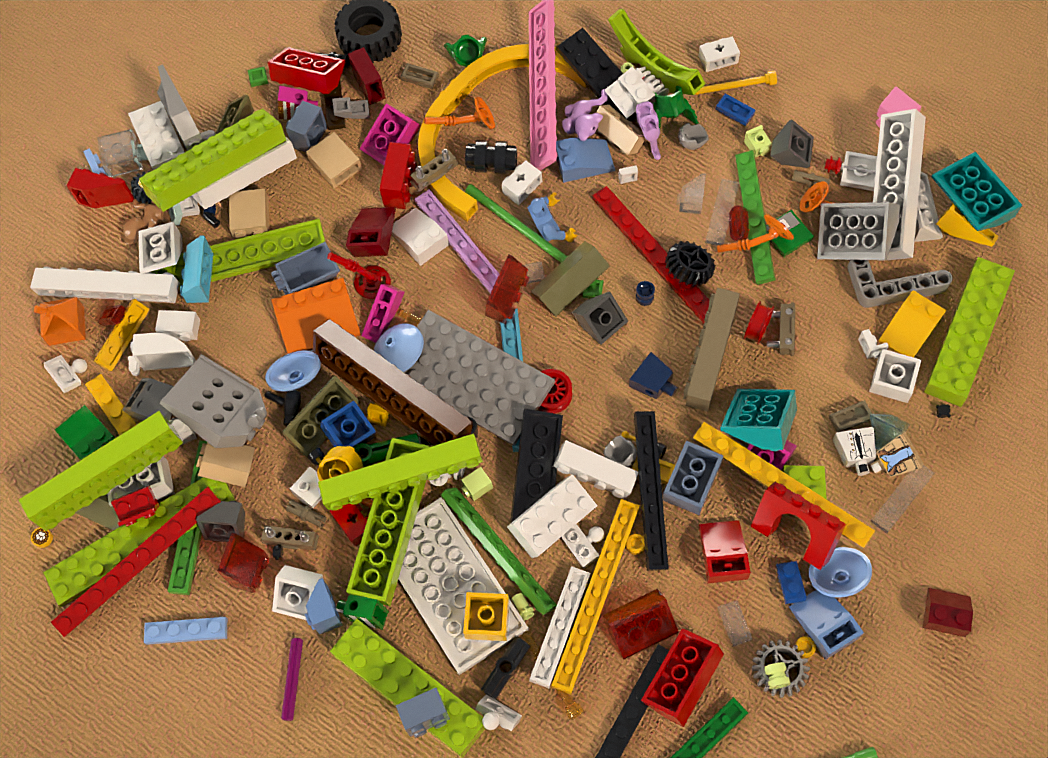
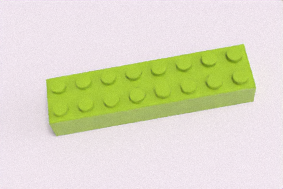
M262 108L250 116L239 120L236 124L225 128L215 136L209 137L208 140L199 145H195L192 149L178 155L171 161L162 164L157 169L146 173L139 180L146 195L164 212L286 141V137L281 123Z
M981 257L977 258L971 269L924 393L962 407L970 392L1015 270Z
M158 411L20 498L19 502L29 520L45 531L53 529L62 520L72 517L75 512L89 506L98 497L108 494L111 489L125 483L134 474L142 472L145 467L158 462L167 453L178 449L183 442L173 425Z
M392 438L385 461L426 449L430 446ZM426 480L420 481V484L416 486L407 485L401 487L396 492L388 491L381 493V496L374 498L346 593L377 599L381 604L391 606Z
M358 619L353 622L331 649V654L395 706L437 688L450 720H447V724L437 729L432 727L427 729V731L459 757L463 758L485 730L482 723L483 717Z

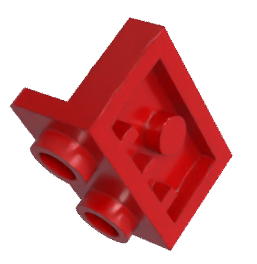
M150 485L111 501L119 518L118 526L124 524L125 526H130L137 522L136 519L144 517V519L150 518L156 514L155 511L159 508Z

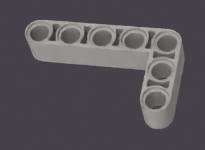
M850 260L847 266L858 302L865 308L905 301L913 290L924 297L942 294L947 291L952 282V275L946 270L876 282L869 260Z

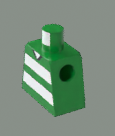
M349 595L347 601L340 599L336 606L337 612L343 613L351 622L358 619L364 625L383 630L389 612L377 599Z

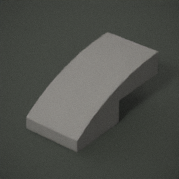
M350 97L332 99L335 116L353 119L370 118L368 100L350 101Z

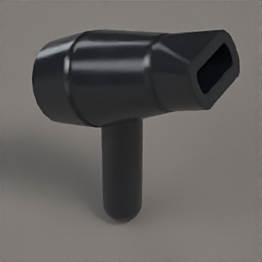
M269 391L264 394L266 399L284 407L283 424L286 427L299 414L301 406V393L299 391H287L284 398Z

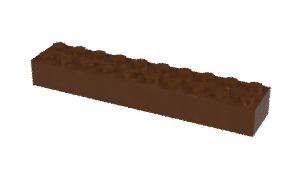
M329 319L313 330V353L318 355L320 362L431 445L435 446L471 435L472 421L468 417L459 413L453 406L448 405L439 396L434 395L425 386L419 384L394 364L388 362L380 354L370 349L368 345L363 344L354 335L345 331L340 325Z

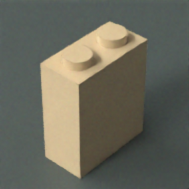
M335 132L326 136L321 142L311 146L306 151L309 162L333 188H336L362 169L360 159Z
M265 189L238 191L229 196V226L234 239L270 231L269 197Z
M208 442L207 444L203 443L200 454L203 456L199 455L196 467L200 468L198 476L245 487L255 447L243 445L241 447L215 448Z

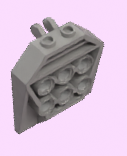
M163 64L158 66L161 84L157 94L186 150L188 151L195 145L208 140L209 137L215 136L216 133L213 130L199 133Z
M202 354L160 401L164 408L215 448L243 446L247 440L251 441L256 434V428L261 429L265 422L264 418L267 416V411L258 388Z

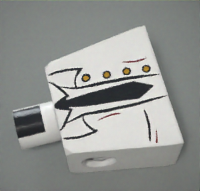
M868 427L837 432L833 442L846 468L856 467L858 476L869 474L868 464L873 463L876 458L874 428Z

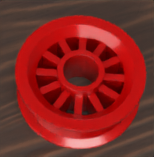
M759 301L747 326L743 340L749 338L756 341L757 345H759L772 317L774 306L769 308L762 305L761 301Z
M546 369L541 372L555 379L551 389H554L556 392L548 393L538 410L555 414L569 406L572 400V383L564 372L556 369Z

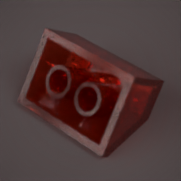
M508 254L486 302L485 316L503 324H506L508 319L511 320L515 313L513 307L515 303L519 304L523 294L520 291L523 286H527L530 279L527 276L528 269L510 254Z
M658 589L602 615L623 660L679 633L667 599Z

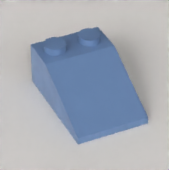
M568 138L556 141V160L563 183L615 171L606 140L586 139L581 141L579 138Z

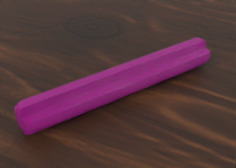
M301 638L291 639L281 719L284 721H293L303 646Z

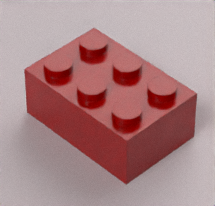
M389 142L379 188L384 207L406 209V204L410 202L411 194L409 190L410 187H413L410 183V175L416 172L417 162L414 161L415 152H412L411 144Z

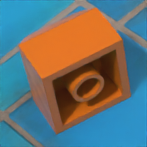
M77 297L40 303V306L36 305L34 307V313L40 314L41 337L49 346L86 340L84 306Z

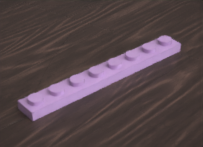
M430 189L415 198V203L425 215L443 229L447 234L451 247L499 305L514 295L512 288Z

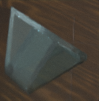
M870 414L871 425L874 428L875 448L879 450L904 431L906 432L910 424L894 415Z

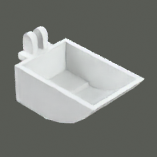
M162 333L133 334V342L130 344L133 356H128L129 371L133 376L139 375L140 367L144 371L191 367L196 362V359L186 345L173 336Z

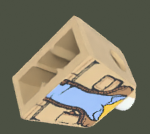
M905 431L876 452L879 460L871 463V467L876 474L886 470L890 477L920 469L924 465Z

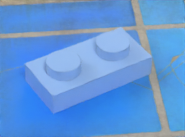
M90 148L83 151L92 172L107 175L103 166H99L101 161L97 153L93 155Z

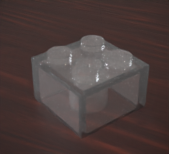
M132 129L97 137L101 164L108 177L143 169L138 140Z

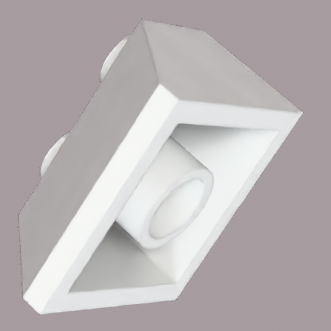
M284 565L275 578L272 611L306 620L305 614L308 613L306 604L318 580L323 578V575Z

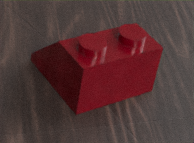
M928 588L923 628L966 637L972 628L973 607L971 597Z

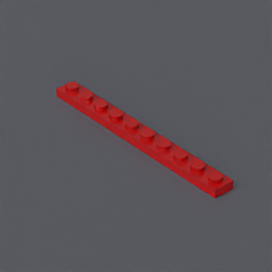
M608 186L593 194L592 199L704 324L710 302L706 295L697 285L693 287L691 284H688L686 286L684 282H679V279H673L674 275L669 274V269L666 268L667 252Z
M210 487L204 489L52 620V625L63 637H66L197 523V516L220 503L221 500Z

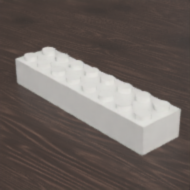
M917 109L881 115L873 202H890L900 205L899 224L887 260L913 258L926 119Z

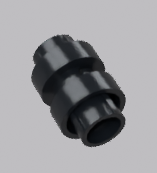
M476 140V144L469 143L466 145L465 165L467 168H475V172L487 173L488 168H494L495 173L506 174L507 170H515L517 167V147L508 145V141H496L495 146H489L488 140Z

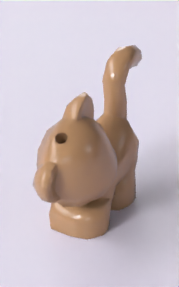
M134 198L132 203L134 208L145 210V215L143 218L135 217L123 221L126 245H134L139 241V231L156 227L159 223H168L170 216L164 214L156 204L140 203Z

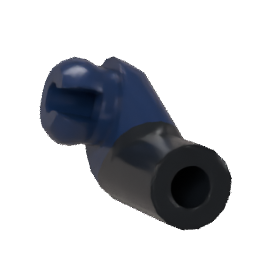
M216 204L204 209L203 218L212 227L217 228L220 225V221L215 217Z

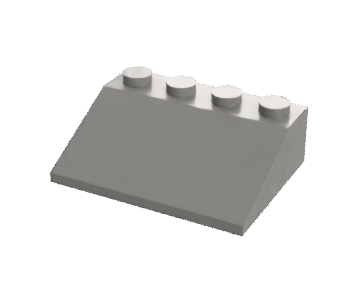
M890 202L821 203L817 259L887 260L899 224L900 205Z

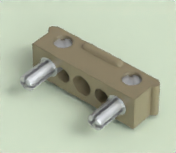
M443 149L442 154L423 167L418 166L416 168V172L410 175V183L418 191L423 190L458 165L456 157L448 149Z
M794 302L791 304H781V311H773L771 317L780 318V341H767L766 346L780 347V355H795L796 310Z
M264 525L261 540L263 544L275 546L279 544L283 548L316 551L319 536L311 531Z

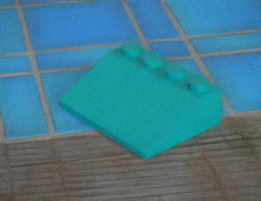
M976 152L931 176L977 231L1006 223L1015 218L1022 207L1018 199Z
M737 389L720 427L721 431L761 449L771 451L783 450L797 412L796 391L785 389Z

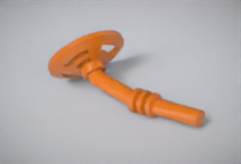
M479 96L475 98L476 112L474 115L462 117L445 115L444 117L424 118L425 124L455 126L456 124L482 121L489 129L495 128L493 115L485 101Z
M821 181L809 188L800 201V210L806 213L814 210L816 207H821V203H833L825 201L829 185Z
M765 214L764 219L770 228L768 230L769 233L751 240L746 239L745 241V239H742V242L738 240L736 243L717 245L718 253L732 250L742 251V249L746 250V248L750 250L751 247L770 241L778 236L788 240H793L794 236L781 222L771 215Z

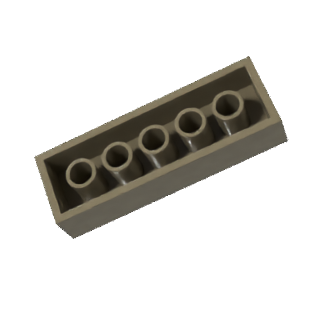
M717 288L716 294H711L704 326L699 337V344L694 355V364L691 365L688 381L690 383H686L683 399H686V406L707 412L709 410L740 293Z

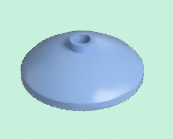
M398 324L386 330L379 337L373 351L380 354L391 364H394L402 372H405L420 357L424 345L423 336L420 330L412 324Z
M312 351L292 352L275 361L269 367L265 379L268 386L273 390L282 392L293 391L305 386L315 378L320 369L321 362L318 355Z
M836 547L830 561L821 570L813 565L809 567V578L812 586L818 592L830 597L854 595L863 590L872 577V566L868 557L862 552L849 547Z

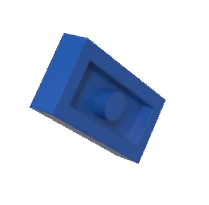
M726 93L715 109L744 126L748 124L756 111Z
M797 561L776 564L785 604L806 601L807 597Z

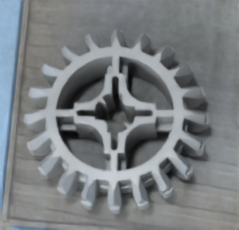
M781 639L777 641V646L773 641L769 642V647L763 644V651L757 650L756 654L758 657H754L752 660L758 664L752 666L753 671H758L753 675V678L761 679L757 683L758 686L766 685L763 690L764 692H767L769 689V678L764 670V660L767 656L772 654L773 664L785 663L787 667L785 674L787 677H789L788 671L797 667L796 679L789 686L771 689V696H775L776 692L779 691L780 698H783L784 691H786V694L790 697L792 696V690L798 693L800 691L799 686L804 687L806 685L803 680H808L809 675L804 673L810 670V667L804 665L808 662V659H801L804 652L800 651L797 653V645L790 648V641H787L785 646L782 645ZM779 653L786 654L793 660H785Z

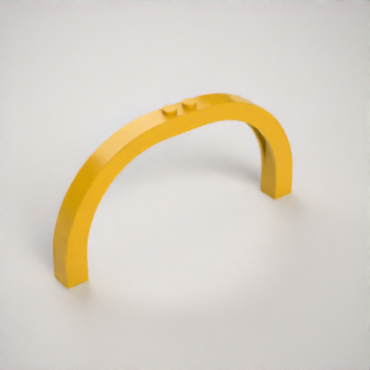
M529 44L504 47L475 60L456 78L452 79L445 90L440 92L425 117L449 116L468 94L485 79L508 69L529 67ZM554 47L555 71L586 88L585 82ZM423 120L418 140L421 167L435 158L436 140L443 124H425ZM445 175L428 185L434 196L447 209L466 222L478 210L477 200L455 186Z

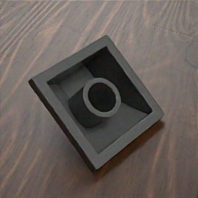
M791 119L772 141L771 157L781 165L809 168L814 137Z
M606 292L586 300L572 312L580 326L600 345L628 322L611 292Z
M221 501L197 516L196 521L204 540L244 543L245 511L242 503L237 501Z

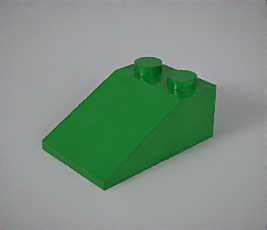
M85 405L55 429L57 434L80 460L115 439Z

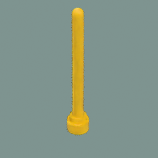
M774 70L768 71L767 74L760 77L703 86L695 95L761 83L769 84V86L776 85L777 75Z

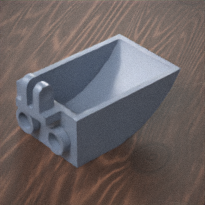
M326 242L275 264L277 270L273 271L271 275L279 291L283 290L284 294L287 295L330 282L337 276L340 269L336 262L327 258L331 251Z

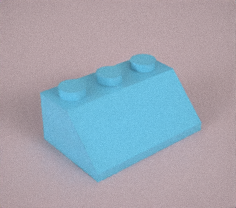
M199 236L187 245L186 252L183 254L185 268L182 269L183 285L180 286V294L187 303L209 302L213 252L205 236Z

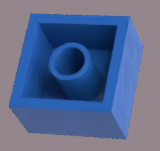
M352 401L321 421V429L334 447L352 446L355 448L358 444H366L375 438V429L355 401Z

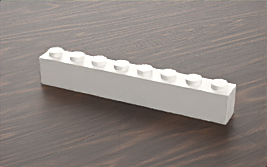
M43 267L35 268L30 288L40 296L130 301L136 299L137 301L175 303L180 282L171 273L155 274L147 272L141 274L135 271L120 272L112 270L108 272L100 269L89 271L82 268L70 270L65 267L60 269Z

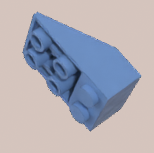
M817 590L808 594L806 601L796 602L789 606L825 660L858 640L864 633L853 616L835 597L826 596Z

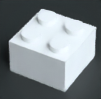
M882 349L869 392L908 403L913 394L921 360Z

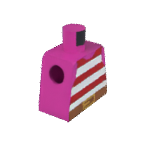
M279 86V119H291L296 107L301 104L302 100L318 106V101L308 100V92L306 90Z

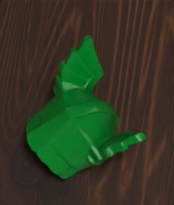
M462 35L454 44L446 42L444 47L458 64L467 67L482 57L487 38L482 37L480 40H476L469 35Z
M676 86L674 94L659 96L655 93L654 108L658 115L659 129H661L662 117L674 119L681 113L694 124H699L695 111L683 96L682 87Z

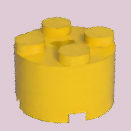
M337 446L330 449L322 459L317 475L319 481H323L363 468V463L352 446Z

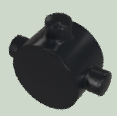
M942 404L936 406L938 418L951 417L950 405Z
M279 544L273 547V558L275 560L283 557V546Z

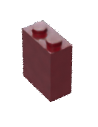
M363 47L349 53L348 56L353 75L369 104L372 105L386 99L382 79L365 48Z

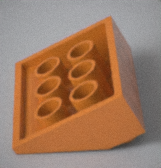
M344 278L271 299L288 354L296 351L313 350V330L329 319L355 337L361 335Z

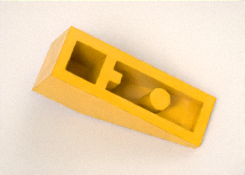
M954 203L940 216L936 223L941 231L948 233L950 236L991 247L999 237L990 229L977 231Z

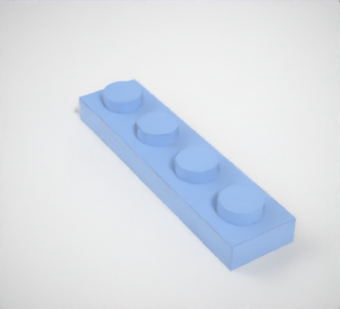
M226 617L148 622L144 626V644L227 639L228 619Z

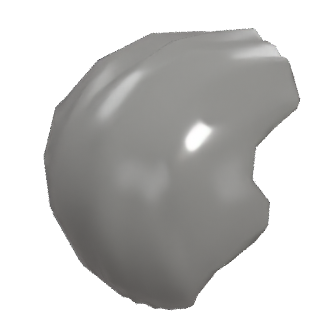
M687 123L679 129V141L686 149L696 150L709 141L707 131L700 124L690 125Z
M620 435L613 438L605 446L603 454L605 458L629 467L635 462L637 451L631 441L626 440Z

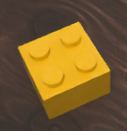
M466 593L463 631L465 639L507 641L510 601L508 594Z

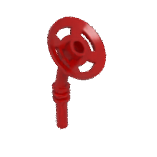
M332 252L327 256L329 260L343 265L345 269L358 273L354 280V286L357 293L366 299H376L381 284V277L385 276V284L391 285L389 273L380 266L363 268L359 265V262L350 258L345 259ZM362 275L364 276L363 284L359 286V279ZM365 290H368V291H375V290H377V292H375V293H367V292H365Z

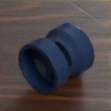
M642 281L636 287V301L642 306L650 305L654 301L655 287L651 282Z

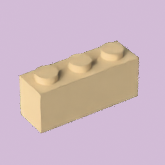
M610 105L600 106L596 113L601 114L603 118L598 123L596 131L605 135L610 143L616 144L622 153L626 155L638 153L645 141L643 132Z

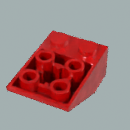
M75 168L66 185L78 204L91 208L130 203L134 200L131 191L123 179L108 177L103 173H93L88 169Z
M739 520L699 524L707 584L748 580L751 572Z

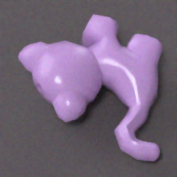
M605 89L601 91L602 96L599 99L581 100L565 107L567 118L562 121V126L568 135L576 133L581 141H585L596 132L598 123L602 120L603 116L599 113H589L593 106L602 105L607 101L608 95L604 91Z
M649 101L642 102L636 106L637 123L642 129L645 139L650 141L653 157L659 160L661 155L657 145V139L660 135L658 115L652 103Z

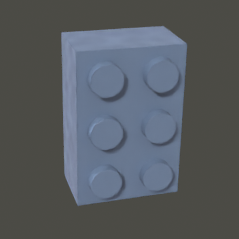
M686 441L663 493V501L700 516L721 466L723 455Z

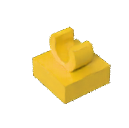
M370 403L367 408L368 421L386 427L388 412L376 403Z

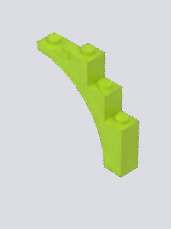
M619 9L608 19L622 45L620 50L626 61L629 63H640L641 67H646L645 71L649 70L651 75L661 79L665 88L669 89V93H674L675 87L680 86L682 87L683 94L695 95L705 85L698 69L680 65L667 58L652 46L637 30L624 9Z

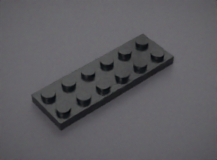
M584 28L578 30L556 47V51L598 98L602 96L601 91L603 89H607L623 75L621 70ZM608 96L607 101L604 103V105H610L621 115H623L622 112L611 100V98ZM636 112L628 117L627 120L632 122L636 119Z
M531 409L523 410L510 524L555 487L557 468L554 467V463L560 448L563 415Z

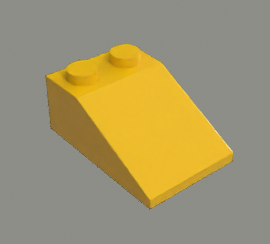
M913 290L878 342L881 344L888 343V348L894 352L914 358L937 327L946 310Z

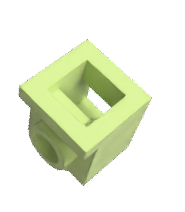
M762 125L747 131L745 134L744 143L750 151L753 150L755 157L764 156L770 151L772 142L764 132Z

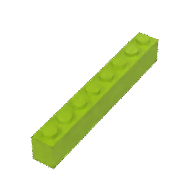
M474 434L319 481L318 484L323 505L328 510H338L343 505L349 503L358 504L365 498H377L381 496V493L388 491L396 492L401 487L407 485L416 486L420 484V481L426 479L435 480L442 474H454L459 469L465 467H476L483 460L477 439Z

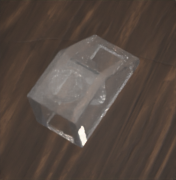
M702 173L682 187L681 194L677 195L676 203L680 205L679 212L701 214L705 173Z

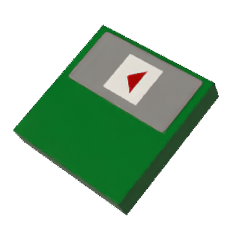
M790 210L777 218V220L793 234L794 239L788 240L778 236L770 240V242L785 257L813 240L814 235L795 213Z

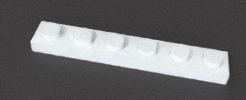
M571 566L529 682L550 688L591 573Z

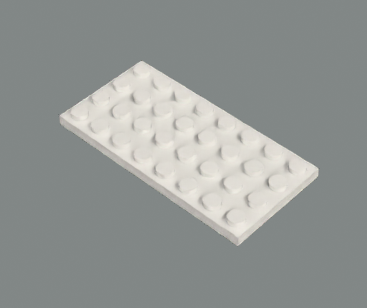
M442 497L418 511L398 580L458 675L511 642L515 636L518 637L528 631L529 628L512 602L509 601L507 641L465 639L463 631L466 593H506Z

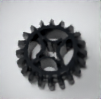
M689 241L675 243L669 249L665 260L669 274L674 275L673 279L677 278L679 282H684L686 286L691 284L693 287L706 284L712 278L716 265L714 264L715 260L711 258L712 254L707 253V249L701 248V245L697 246L695 242L690 244Z

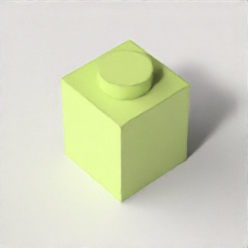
M481 467L461 480L463 485L461 488L462 492L467 498L470 496L473 501L493 489L492 481Z

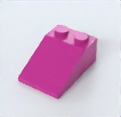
M386 103L359 149L385 165L389 142L409 144L414 139L421 124Z

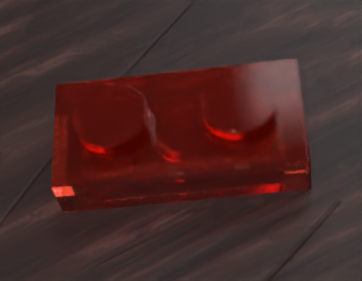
M122 305L106 307L97 323L102 326L121 323L125 317L124 312L126 308Z

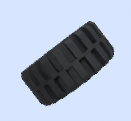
M351 0L336 15L337 18L334 23L339 47L344 54L352 53L354 50L364 47L372 63L374 61L380 62L383 61V58L390 57L392 55L391 52L394 53L401 43L402 30L398 13L394 6L386 0ZM374 24L381 26L379 31L371 35L355 33L365 25Z

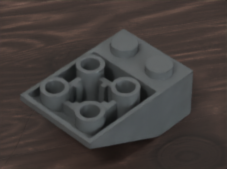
M142 378L122 410L139 422L144 421L158 411L169 420L172 413L164 408L160 401L174 386L152 378Z

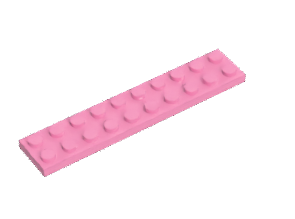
M542 0L529 11L530 164L540 171L554 163L557 158L554 0Z

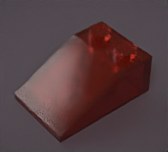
M232 532L217 572L231 587L255 593L256 588H259L261 585V574L263 569L267 568L269 558L263 549Z

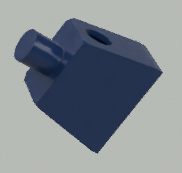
M650 352L629 379V387L654 399H658L662 392L673 397L678 387L670 383L673 379L672 370L652 352Z

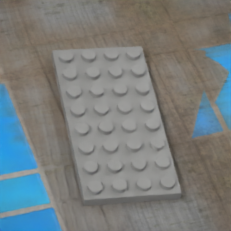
M428 310L416 327L422 333L424 340L422 353L416 363L404 373L425 386L434 395L439 396L448 405L453 406L462 415L473 418L478 426L515 446L521 435L523 410H538L553 387L555 379Z

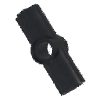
M515 636L503 656L497 660L495 668L482 686L481 691L496 700L509 679L514 676L515 670L530 649V645ZM503 664L511 665L509 672H502L500 670Z

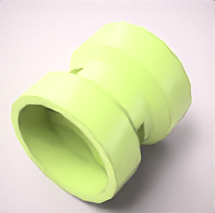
M784 662L764 667L765 674L769 676L768 685L770 689L783 688L791 684L789 677L785 674L786 665Z

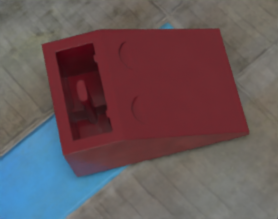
M396 207L361 209L348 231L346 248L354 257L388 256Z

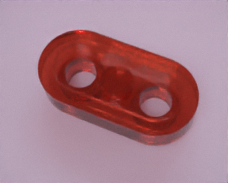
M739 205L734 206L729 212L730 237L737 242L738 240L742 242V239L746 240L749 235L748 211Z

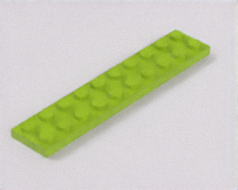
M320 218L210 246L213 252L211 282L273 267L283 260L325 242ZM184 253L180 254L176 265L150 272L155 274H173L180 282L178 289L180 290V286L183 285L182 269L185 268Z
M203 477L159 503V508L155 511L156 514L147 519H144V517L136 519L137 522L130 526H125L124 524L44 571L43 573L58 606L63 607L83 595L207 487H210L221 501H236L228 484ZM196 523L190 530L199 526L198 523Z

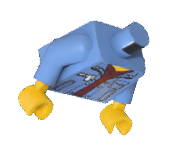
M553 192L548 197L533 199L527 208L543 238L546 241L564 239L568 242L574 241L578 236L574 234L575 229L570 228L566 233L561 231L549 207H553L560 201V199L557 200L555 198L557 193Z

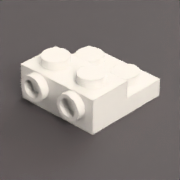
M633 66L604 90L626 119L636 112L638 104L647 102L655 96L653 93L655 91L654 87L650 82L646 84L642 79L644 77L643 73L639 68L634 69Z

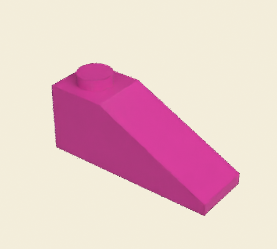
M388 284L380 285L361 335L362 337L375 343L377 342L379 337L387 330L399 309L405 291Z

